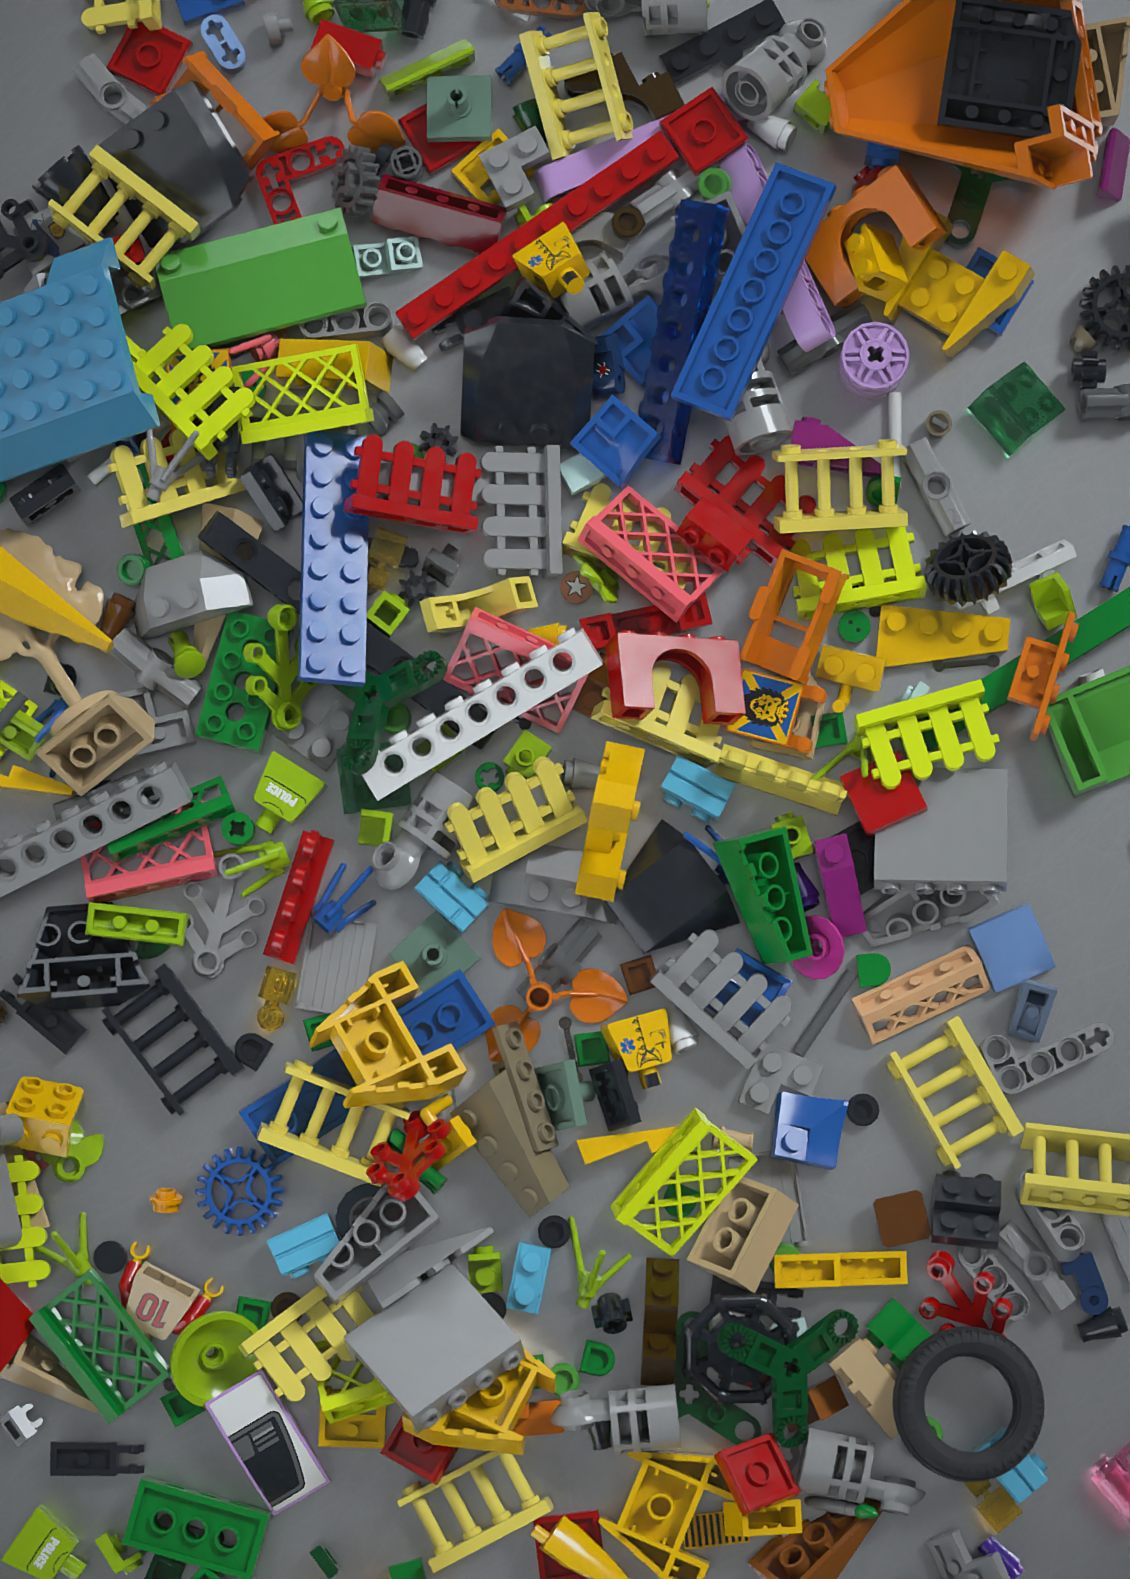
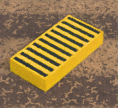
M724 1510L694 1513L683 1544L684 1549L747 1543L750 1542V1536H725Z

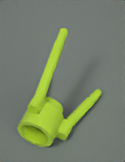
M273 840L262 844L213 851L215 858L223 857L227 854L238 855L262 851L259 853L260 858L237 865L224 872L226 876H230L262 864L265 871L272 869V871L241 892L240 895L244 898L273 878L285 874L284 867L291 865L282 841L274 844Z

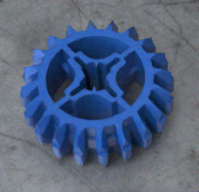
M241 1146L236 1149V1157L232 1156L230 1149H224L226 1160L222 1161L217 1154L213 1155L212 1160L217 1166L213 1168L208 1164H204L203 1169L210 1173L208 1178L205 1176H198L197 1181L200 1183H206L205 1189L195 1190L196 1195H206V1200L198 1202L197 1206L198 1208L209 1206L210 1210L203 1215L204 1219L207 1220L215 1215L217 1219L212 1225L215 1229L220 1227L222 1222H225V1234L231 1233L233 1225L237 1226L238 1236L244 1235V1225H248L250 1233L254 1234L257 1232L255 1222L258 1221L263 1228H266L269 1224L264 1216L266 1214L271 1218L278 1216L274 1210L270 1209L272 1204L279 1207L283 1205V1201L274 1199L275 1193H285V1188H275L274 1182L283 1180V1176L280 1174L272 1177L270 1172L275 1170L277 1165L272 1163L265 1167L263 1164L268 1158L266 1154H262L258 1161L255 1160L256 1149L250 1148L247 1157H244V1150ZM237 1163L251 1166L249 1171L238 1180L222 1172L228 1166ZM259 1172L266 1182L267 1195L265 1202L253 1191V1184ZM248 1180L245 1192L248 1193V1196L254 1202L249 1198L243 1199V1197H240L239 1200H234L236 1192L227 1181L231 1184L237 1183V1185H241V1182ZM215 1181L221 1183L227 1191V1199L222 1209L218 1207L214 1198ZM240 1203H247L259 1210L256 1214L246 1219H236L229 1216Z

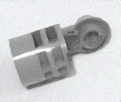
M584 0L590 12H600L601 17L615 18L629 12L642 11L644 36L708 32L707 0Z
M814 18L792 20L783 25L779 36H767L726 70L721 80V90L729 107L742 118L760 121L781 105L785 99L790 97L794 91L804 84L807 77V65H816L822 62L826 56V30L823 24Z
M603 251L593 259L585 261L590 274L583 279L585 282L584 288L577 294H570L568 291H565L554 298L558 307L588 330L601 323L603 319L609 316L612 317L618 311L633 306V298L643 292L652 298L668 292L673 286L671 277L675 270V259L671 255H650L638 261L629 273L622 276L613 259H608L605 251Z
M768 342L732 422L725 420L734 451L737 455H752L773 449L787 442L793 436L773 372L765 371L764 364L768 362L770 356Z
M434 772L398 822L397 826L401 828V831L392 843H382L373 853L372 863L375 866L376 880L380 886L387 890H394L407 884L415 875L419 867L420 857L427 848L429 850L432 849L448 861L460 843L455 832L449 833L444 823L450 821L447 816V810L451 804L459 802L469 811L478 806L476 799L443 775Z
M675 1384L608 1391V1398L593 1400L590 1399V1392L587 1390L567 1391L560 1395L561 1403L554 1410L550 1419L552 1424L563 1426V1429L568 1431L589 1429L594 1426V1422L611 1420L615 1454L682 1448ZM647 1410L649 1428H643L641 1411Z
M808 1427L807 1439L804 1440L796 1482L800 1491L860 1504L863 1503L864 1498L881 1501V1511L909 1516L911 1507L918 1504L924 1498L926 1492L915 1488L916 1482L897 1476H885L884 1481L870 1479L875 1443L871 1442V1440ZM840 1453L836 1471V1478L833 1479L832 1475L836 1460V1454Z

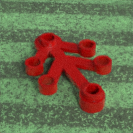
M420 1111L411 1112L408 1120H403V1128L407 1133L403 1155L392 1151L387 1142H380L372 1148L370 1154L376 1163L366 1170V1175L373 1184L381 1183L387 1185V1191L390 1196L397 1198L398 1201H406L415 1196L420 1189V1184L418 1183L419 1176L446 1152V1148L440 1140L449 1134L450 1128L443 1119L435 1120L427 1127L420 1117ZM428 1134H430V1135L419 1145V1140L422 1139V1138H424V1137L427 1136ZM383 1163L400 1168L399 1172L396 1174L390 1173Z
M945 1251L933 1252L926 1264L927 1273L932 1279L941 1281L958 1308L941 1303L934 1297H925L919 1306L920 1315L928 1320L940 1316L971 1327L990 1330L983 1320L988 1295L995 1284L994 1276L986 1271L979 1272L973 1282L975 1295L972 1303L952 1274L955 1267L954 1258ZM934 1266H939L944 1271L937 1270ZM979 1280H985L989 1285L984 1286ZM998 1298L994 1301L991 1308V1314L994 1317L991 1331L1007 1338L1004 1334L1006 1321L1012 1313L1013 1305L1006 1298ZM925 1305L932 1306L935 1311L927 1310ZM997 1307H1004L1007 1312H1001ZM944 1323L940 1326L938 1332L956 1326L951 1323Z

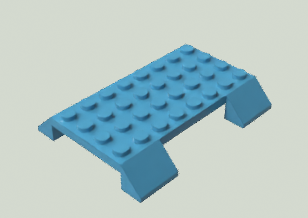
M109 237L54 258L45 286L0 302V483L160 427L153 395L141 393L139 390L110 273L120 270L113 238Z

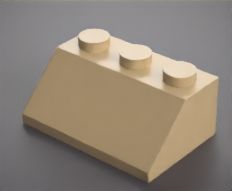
M109 693L37 749L36 754L80 796H83L154 740L155 720L133 699Z
M742 1177L708 1216L687 1261L732 1285L755 1293L799 1205L778 1189Z

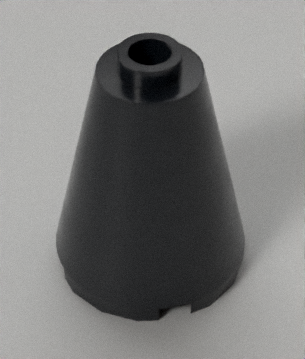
M80 145L74 147L71 150L73 153L67 158L65 156L60 158L38 179V183L32 185L37 194L47 201L53 199L60 206H64L93 171L91 169L92 163ZM102 182L96 186L73 214L87 227L111 199ZM118 211L101 231L104 236L119 224L115 219L119 215Z

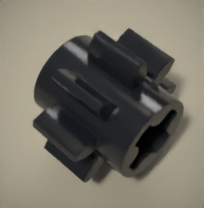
M1082 350L1080 358L1072 359L1071 382L1080 383L1079 390L1097 388V383H1105L1106 359H1099L1098 351Z
M433 423L430 428L431 433L427 431L421 432L419 437L425 443L418 447V451L426 452L431 447H435L434 443L439 439L443 442L440 448L444 450L445 456L447 454L454 457L457 450L451 447V445L455 444L459 437L451 435L449 432L450 425H447L445 428H438L437 424Z
M409 570L410 578L407 581L399 579V584L405 587V591L400 592L398 596L402 599L408 598L407 607L409 609L414 604H420L419 601L436 597L430 592V589L435 588L437 583L436 581L427 582V571H424L421 576H415L414 572ZM419 583H422L425 593H418L414 597L410 587H417Z
M617 1293L603 1294L598 1298L597 1305L591 1306L595 1328L602 1327L603 1331L607 1334H618L626 1329L627 1322L633 1321L629 1299L625 1298L622 1300L621 1296Z

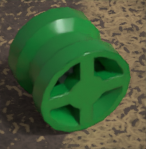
M241 812L227 815L221 825L224 838L231 845L237 847L249 844L254 839L256 833L255 825L251 818Z

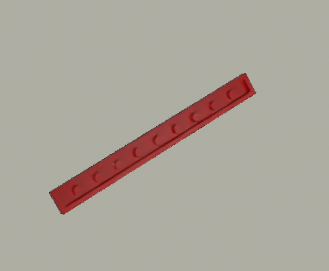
M659 131L397 310L395 315L413 341H415L519 270L512 255L562 222L566 224L569 232L573 233L678 161L679 155L664 134Z

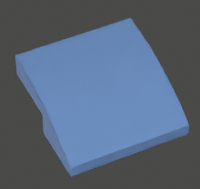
M1028 903L968 928L977 954L983 962L991 986L996 993L1056 967L1038 922Z

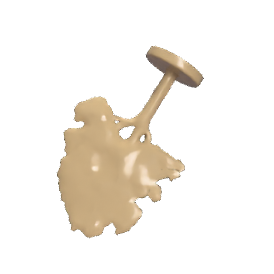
M9 528L0 530L1 547L93 625L97 624L102 614L105 596L99 586L93 585L90 582L84 583L83 588L77 591L75 588L76 581L82 572L80 563L65 560L61 556L55 557L53 555V548L43 543V540L37 535L31 536L29 533L14 531ZM0 613V662L10 658L16 652L25 657L36 658L43 665L62 698L69 706L52 724V737L107 694L119 695L113 690H105L82 699L57 659L55 643L60 634L55 633L54 635L49 633L47 641L43 643L36 634L35 627L15 621L7 615ZM23 642H28L31 648L28 650L23 647Z

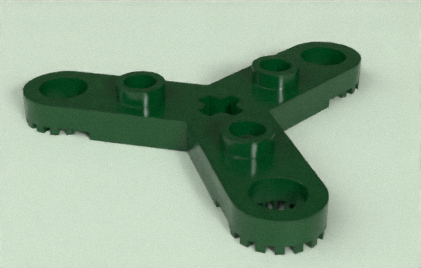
M949 163L961 177L947 218H949L952 225L963 222L967 225L969 234L965 238H956L951 232L946 241L954 247L969 245L976 235L991 186L1018 180L987 172L984 173L983 178H979L977 174L971 173L974 169Z
M432 650L424 651V654L418 655L417 658L409 659L377 677L365 669V684L363 687L331 684L355 703L346 737L348 741L345 752L343 751L342 753L344 755L342 757L343 765L353 774H365L374 766L389 708L437 684L444 678L448 665L445 658L439 653ZM435 661L436 668H433L434 672L431 671V674H425L427 665ZM377 692H378V693H379V697L373 698V700H372V702H371V701H370V697L376 696V694H377ZM364 751L366 754L364 755L365 759L362 758V762L359 761V764H354L355 756L359 752Z
M836 1309L830 1312L788 1345L781 1344L736 1322L726 1324L718 1334V1347L724 1354L771 1376L773 1436L779 1444L786 1448H797L800 1444L804 1443V1439H807V1375L839 1352L838 1350L845 1344L852 1342L851 1340L856 1338V1333L858 1334V1320L846 1310ZM841 1318H846L848 1324L846 1331L841 1335H836L834 1332L835 1323H838L837 1320H841ZM733 1332H740L742 1335L740 1345L730 1349L728 1338L734 1334ZM786 1361H792L795 1365L793 1371L786 1370L783 1367ZM788 1423H796V1434L792 1438L785 1439L783 1430L786 1428L784 1427H787Z
M688 1311L683 1313L677 1320L674 1384L678 1417L681 1418L689 1414L735 1445L760 1437L761 1426L754 1416L736 1404H723L721 1407L715 1405L714 1400L692 1379L684 1376L682 1372L684 1367V1333L682 1328L687 1319L695 1318L700 1312ZM709 1323L704 1327V1328H705L706 1330H708V1331H709ZM698 1340L699 1359L707 1356V1341ZM690 1384L693 1385L694 1391L699 1392V1395L692 1399V1403L688 1404L684 1397H680L679 1393L686 1390V1385ZM647 1410L641 1411L643 1428H649ZM748 1421L753 1425L754 1434L750 1439L741 1440L736 1436L735 1428L738 1423Z

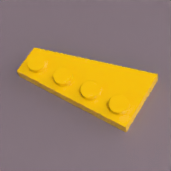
M882 604L880 606L875 656L887 659L885 668L1003 653L1008 650L1011 618Z

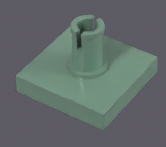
M491 75L427 77L428 142L492 141Z
M437 910L389 953L396 963L404 961L416 984L423 992L459 968L465 974L481 959Z
M575 1059L534 1068L555 1131L587 1125L583 1102L593 1101L596 1092L591 1081L579 1083Z

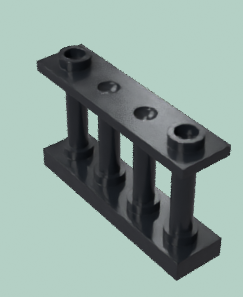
M164 963L155 970L159 978L155 980L156 984L116 1014L111 1008L105 1007L101 1010L106 1016L102 1022L113 1036L117 1033L121 1036L164 1094V1097L160 1100L171 1115L177 1112L179 1116H184L188 1113L182 1105L184 1101L220 1074L226 1075L230 1072L232 1076L236 1077L246 1068L237 1059L234 1052L170 966ZM171 993L178 1002L174 1007L175 1011L134 1040L124 1027V1024L162 995L168 996ZM183 1020L185 1023L191 1020L198 1029L194 1032L195 1037L154 1067L143 1050ZM210 1046L217 1055L213 1059L214 1063L173 1093L162 1077L200 1048L204 1047L206 1049Z

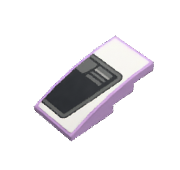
M262 1368L204 1404L251 1482L275 1516L327 1485L331 1480L282 1398H278L273 1392L275 1389Z

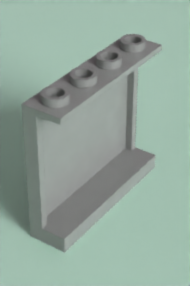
M933 768L932 774L927 780L916 779L912 770L909 769L927 805V811L875 833L874 889H881V892L886 894H897L901 890H914V893L923 895L932 894L934 890L947 891L951 895H963L967 891H980L982 895L994 896L1000 894V891L1006 892L1008 769L961 768L958 771H950L947 768Z
M452 1262L344 1336L349 1355L356 1363L361 1361L411 1419L414 1431L417 1434L425 1428L434 1426L440 1417L453 1408L462 1406L467 1398L478 1390L490 1386L495 1378L507 1370L514 1369L525 1358L521 1339Z

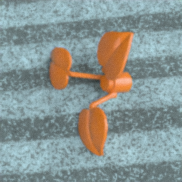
M326 34L302 59L301 71L311 83L321 85L317 88V93L303 118L297 121L295 115L289 111H276L263 118L274 131L278 130L281 133L269 149L282 153L307 144L308 133L302 127L307 124L322 96L330 101H337L343 97L349 120L354 125L347 134L348 140L352 145L370 148V153L375 154L383 143H388L398 149L406 142L397 122L384 112L367 111L362 113L359 119L355 117L350 98L351 91L346 88L354 81L355 66L344 48L329 34Z
M508 908L500 912L493 928L492 943L497 958L508 967L517 966L524 960L531 986L526 994V1001L529 1006L523 1013L516 1006L504 1005L496 1008L490 1014L496 1024L485 1031L488 1054L491 1061H503L493 1028L517 1021L523 1034L527 1051L529 1052L537 1044L541 1028L540 1024L528 1017V1015L533 1010L542 1011L547 1009L551 1005L552 1000L572 996L570 1000L572 1013L580 1021L590 1024L608 1019L618 1009L627 1004L628 997L620 983L608 973L595 968L580 970L572 980L573 990L555 993L549 984L541 981L537 982L529 958L540 955L545 947L546 933L543 926L535 918Z

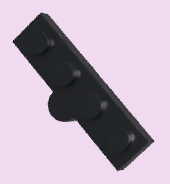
M764 0L709 29L708 32H703L659 56V61L665 72L668 71L675 86L718 63L721 67L729 69L743 57L742 49H747L767 36L779 32L786 22L774 1Z

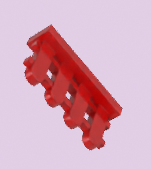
M374 434L364 438L361 447H355L354 456L360 457L357 480H350L349 487L355 489V494L345 499L343 512L466 535L477 530L479 517L470 516V511L477 510L478 502L472 501L474 479L481 478L482 470L476 469L477 462L473 454L468 452L462 453L456 458L455 465L445 463L446 456L444 450L435 446L425 452L424 459L414 457L413 445L405 440L400 441L394 446L393 453L382 451V439ZM381 461L391 462L388 485L378 484ZM412 467L422 468L420 491L409 490ZM443 473L453 474L451 497L441 496ZM376 494L387 495L386 500L376 498ZM408 499L418 501V506L407 504ZM439 505L449 507V512L439 510Z
M729 435L725 436L720 442L715 438L709 445L713 451L700 466L694 462L689 469L693 475L687 471L683 473L678 479L674 491L693 506L702 497L706 498L754 535L748 548L774 569L781 550L784 547L791 550L796 543L791 539L796 533H779L774 529V524L766 519L779 502L786 507L785 476L778 475L770 482L761 475L765 469V461L761 456L752 455L745 462L736 455ZM730 463L738 471L724 486L716 478L727 464ZM753 483H756L763 491L750 506L741 498ZM708 487L712 488L715 492L718 493V495L712 492ZM809 495L801 496L799 498V509L802 510V514L813 513L816 508L814 498ZM733 507H736L739 511L743 513V515H741ZM759 526H760L763 530H765L769 535L765 534L762 530H760V529H759Z
M303 830L263 951L265 956L295 965L335 842L332 839L320 835V832L311 830V832Z

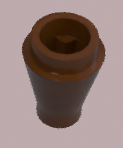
M114 592L111 598H107L99 630L113 641L136 614L134 611L136 603L132 599Z

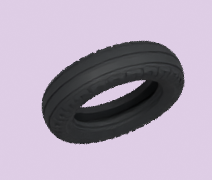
M954 1327L926 1338L912 1350L903 1362L893 1390L894 1420L898 1433L908 1451L928 1470L954 1481H986L1012 1470L1024 1460L1034 1447L1044 1420L1045 1402L1043 1388L1039 1375L1030 1359L1008 1338L994 1331L979 1327ZM956 1357H974L989 1363L1001 1373L1011 1392L1013 1407L1009 1426L995 1444L982 1451L965 1452L947 1445L934 1433L926 1417L924 1399L928 1382L942 1364Z

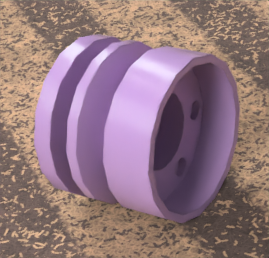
M870 322L862 324L850 332L843 343L838 362L840 380L848 391L857 397L873 400L886 397L890 392L896 390L907 370L910 356L908 344L900 331L889 324ZM878 352L881 355L880 360H875L871 363L868 360L870 354L875 355Z

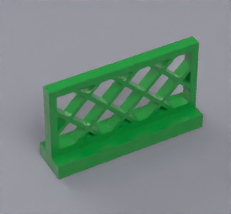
M94 1268L89 1269L53 1300L28 1318L108 1424L171 1375L170 1367ZM87 1280H90L97 1289L96 1301L81 1298L82 1284ZM75 1291L74 1297H70L69 1295ZM61 1301L74 1303L73 1320L63 1318L55 1306ZM81 1305L96 1307L95 1323L79 1321ZM103 1308L111 1309L117 1315L116 1327L101 1325ZM79 1327L94 1330L93 1346L83 1345L79 1340ZM101 1331L116 1333L115 1350L100 1347ZM123 1335L134 1337L137 1341V1353L121 1351ZM99 1354L114 1356L113 1372L101 1369L98 1365ZM121 1357L136 1360L135 1376L120 1374ZM143 1361L152 1362L161 1374L155 1379L143 1378ZM119 1380L134 1382L133 1397L128 1401L118 1391ZM141 1384H146L147 1386L141 1390Z

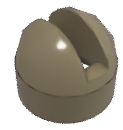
M1082 325L1070 336V345L1077 353H1082V350L1091 351L1098 345Z
M942 410L930 413L926 419L927 430L934 436L947 434L952 427L950 415ZM933 417L948 424L945 430L931 422Z

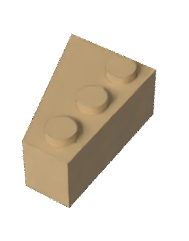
M1130 16L1085 24L1102 127L1114 125L1120 113L1124 70L1128 53Z
M856 1336L855 1339L851 1340L852 1342L845 1344L838 1350L839 1352L825 1362L892 1440L899 1434L894 1420L892 1403L897 1373L888 1363H885L883 1366L874 1356L878 1351L866 1337L861 1340Z

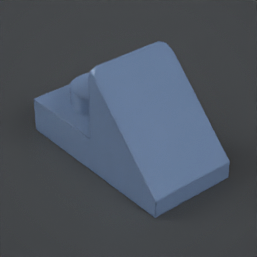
M1025 979L1018 988L1017 1003L1008 1027V1035L1039 1043L1058 987Z

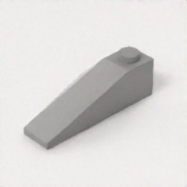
M901 890L897 894H885L863 912L867 932L862 933V935L871 947L908 938L911 934L938 930L944 925L959 921L960 923L971 921L998 904L999 901L996 895H982L980 891H967L963 895H951L947 891L934 890L932 894L923 895L914 893V890Z
M490 1226L404 1251L371 1277L367 1283L384 1309L486 1239L495 1230Z

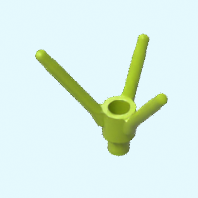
M855 733L853 741L849 742L840 753L818 770L811 779L817 781L847 755L861 759L862 776L867 777L868 764L872 761L870 747L863 749L861 739L866 738V735L857 737Z
M81 1212L79 1214L80 1249L73 1253L56 1231H53L51 1236L67 1258H63L43 1246L34 1247L35 1251L71 1271L75 1278H80L92 1267L87 1260L89 1256L87 1250L86 1213ZM87 1280L83 1285L86 1287L92 1283L90 1280Z
M570 1216L568 1222L571 1229V1240L579 1282L577 1289L579 1296L576 1305L588 1309L591 1298L596 1297L598 1289H601L606 1281L619 1271L632 1256L629 1253L626 1254L602 1276H598L606 1254L604 1250H600L591 1273L586 1272L575 1219L573 1216Z

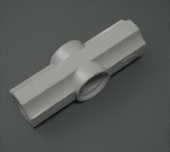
M927 438L907 446V455H903L920 488L921 497L928 503L945 537L953 535L969 526L971 522L952 488L951 479L943 471ZM932 480L941 482L944 486V492L938 495L931 493L927 487L928 482Z

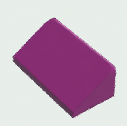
M1117 128L1110 129L1106 136L1097 192L1098 198L1114 201L1122 199L1130 149V139Z

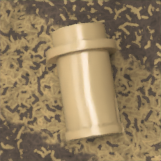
M721 1125L720 1129L752 1152L754 1132L727 1130L725 1126ZM713 1135L712 1147L719 1149L718 1138Z

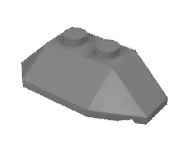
M200 550L148 567L145 570L134 601L136 603L134 609L136 614L133 619L137 635L142 640H146L252 606L253 601L247 574L206 550Z
M545 844L493 872L488 902L617 924V918L607 906L605 900L575 894L583 851Z

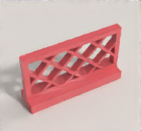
M629 485L597 516H593L586 522L577 539L676 623L684 616L687 609L725 572L721 567L713 564L709 558L677 535L676 532L679 527ZM626 498L637 506L638 513L623 512L622 502ZM604 519L618 520L619 531H612L602 521ZM625 520L639 521L641 532L626 531ZM647 522L659 524L662 527L663 533H648ZM628 540L643 541L644 552L636 551L628 544ZM650 541L664 542L666 553L651 552ZM671 542L682 543L687 548V554L673 553ZM653 561H667L669 572L660 571L653 565ZM675 562H689L691 574L676 573ZM696 563H706L714 572L711 575L698 574ZM678 581L692 582L694 592L689 595L678 586Z
M475 607L450 660L443 680L471 694H475L472 688L476 685L473 683L477 682L479 684L483 682L482 680L498 675L499 679L503 677L500 671L507 666H500L495 652L504 649L513 652L515 660L521 666L531 660L528 654L544 644L549 649L556 644ZM470 633L482 638L487 649L471 654L466 642ZM462 650H464L466 656L460 657ZM559 652L553 657V662L559 669H567L572 664V658L565 652ZM490 655L495 670L480 674L474 659ZM468 661L474 677L462 679L453 675L452 672L455 665ZM525 674V679L531 686L540 685L544 681V677L530 681L528 674ZM588 674L575 681L577 683L573 691L561 695L558 691L554 694V697L540 702L519 716L560 734ZM503 686L504 690L497 692L500 701L504 703L514 701L512 693H515L512 688ZM569 699L566 706H564L563 700ZM557 702L562 714L558 723L546 718L541 707Z
M188 803L172 811V813L178 814L193 807V804ZM102 821L87 823V825L98 829L101 828ZM208 825L201 827L202 836L196 833L198 829L188 832L179 848L169 842L162 843L176 852L170 862L166 864H159L152 860L160 845L152 847L147 856L141 852L136 854L143 859V862L137 870L131 872L120 867L123 860L114 863L101 855L107 845L90 852L93 856L89 861L87 854L80 857L87 899L89 902L94 903L109 902L184 885L190 881L197 882L219 877ZM195 837L204 843L206 854L191 857L183 851L191 839ZM180 856L185 858L183 860L177 861ZM97 859L111 866V869L104 878L92 880L90 869ZM148 863L153 865V867L146 868ZM117 870L122 873L114 875Z

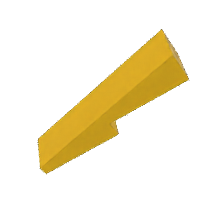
M16 765L12 766L9 777L0 774V789L64 797L77 795V792L67 784Z
M678 1126L576 1140L586 1165L646 1141L650 1152H657Z
M906 1250L774 1255L775 1288L908 1284Z

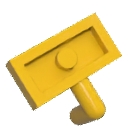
M823 644L815 677L841 683L837 700L832 705L833 710L841 713L849 706L853 686L879 692L887 659Z
M444 1094L421 1109L420 1117L427 1127L435 1120H438L437 1114L453 1104L452 1097L449 1094ZM459 1115L446 1123L450 1128V1132L444 1139L440 1140L446 1148V1152L440 1159L431 1164L437 1171L477 1143L470 1129L463 1123Z

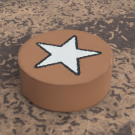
M571 571L563 577L560 590L567 602L582 604L590 598L593 586L589 578L582 576L580 571Z

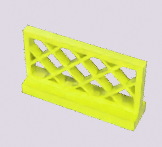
M358 344L231 367L235 376V387L246 388L243 385L241 372L253 370L262 377L253 394L256 401L268 409V412L260 422L250 423V418L246 419L242 416L243 431L240 432L242 444L258 443L375 421L373 409L369 407ZM351 352L353 366L348 374L345 375L332 365L339 354ZM331 356L328 362L321 357ZM310 359H316L325 366L316 381L301 371ZM301 361L297 368L290 364L293 362ZM277 365H285L294 372L284 387L270 377ZM270 367L266 374L260 370L261 368ZM329 369L344 379L334 394L320 385ZM354 373L356 382L351 379ZM298 375L312 385L303 400L289 391ZM267 381L281 391L272 406L258 397ZM347 383L358 389L360 403L348 405L338 398ZM316 389L331 398L324 410L317 411L307 404ZM285 394L300 404L294 414L288 417L276 410ZM335 402L342 406L331 408ZM303 408L310 411L309 413L300 414ZM272 414H275L279 417L277 419L269 420Z
M694 1108L613 1201L610 1207L616 1220L624 1226L628 1224L673 1257L758 1159L753 1153L707 1120L702 1112ZM711 1132L718 1138L719 1149L701 1151L700 1142ZM739 1153L745 1158L738 1168L725 1169V1155ZM720 1156V1170L702 1171V1158ZM697 1159L698 1173L679 1174V1166L683 1161ZM721 1177L722 1186L719 1190L704 1194L703 1180ZM698 1180L699 1194L681 1197L680 1183ZM675 1184L676 1198L658 1200V1190L663 1185ZM700 1202V1211L696 1216L683 1218L682 1204ZM677 1205L678 1219L660 1221L659 1207ZM654 1208L655 1222L641 1224L634 1219L641 1210ZM679 1226V1235L671 1245L661 1239L662 1228Z
M326 1340L314 1343L320 1352L331 1347ZM336 1355L330 1365L332 1369L331 1376L326 1381H316L321 1398V1406L329 1424L396 1402L375 1377L372 1382L366 1384L356 1380L361 1369L365 1366L361 1361H358L348 1377L335 1371L341 1362V1359ZM332 1376L346 1382L341 1392L327 1395L325 1387Z

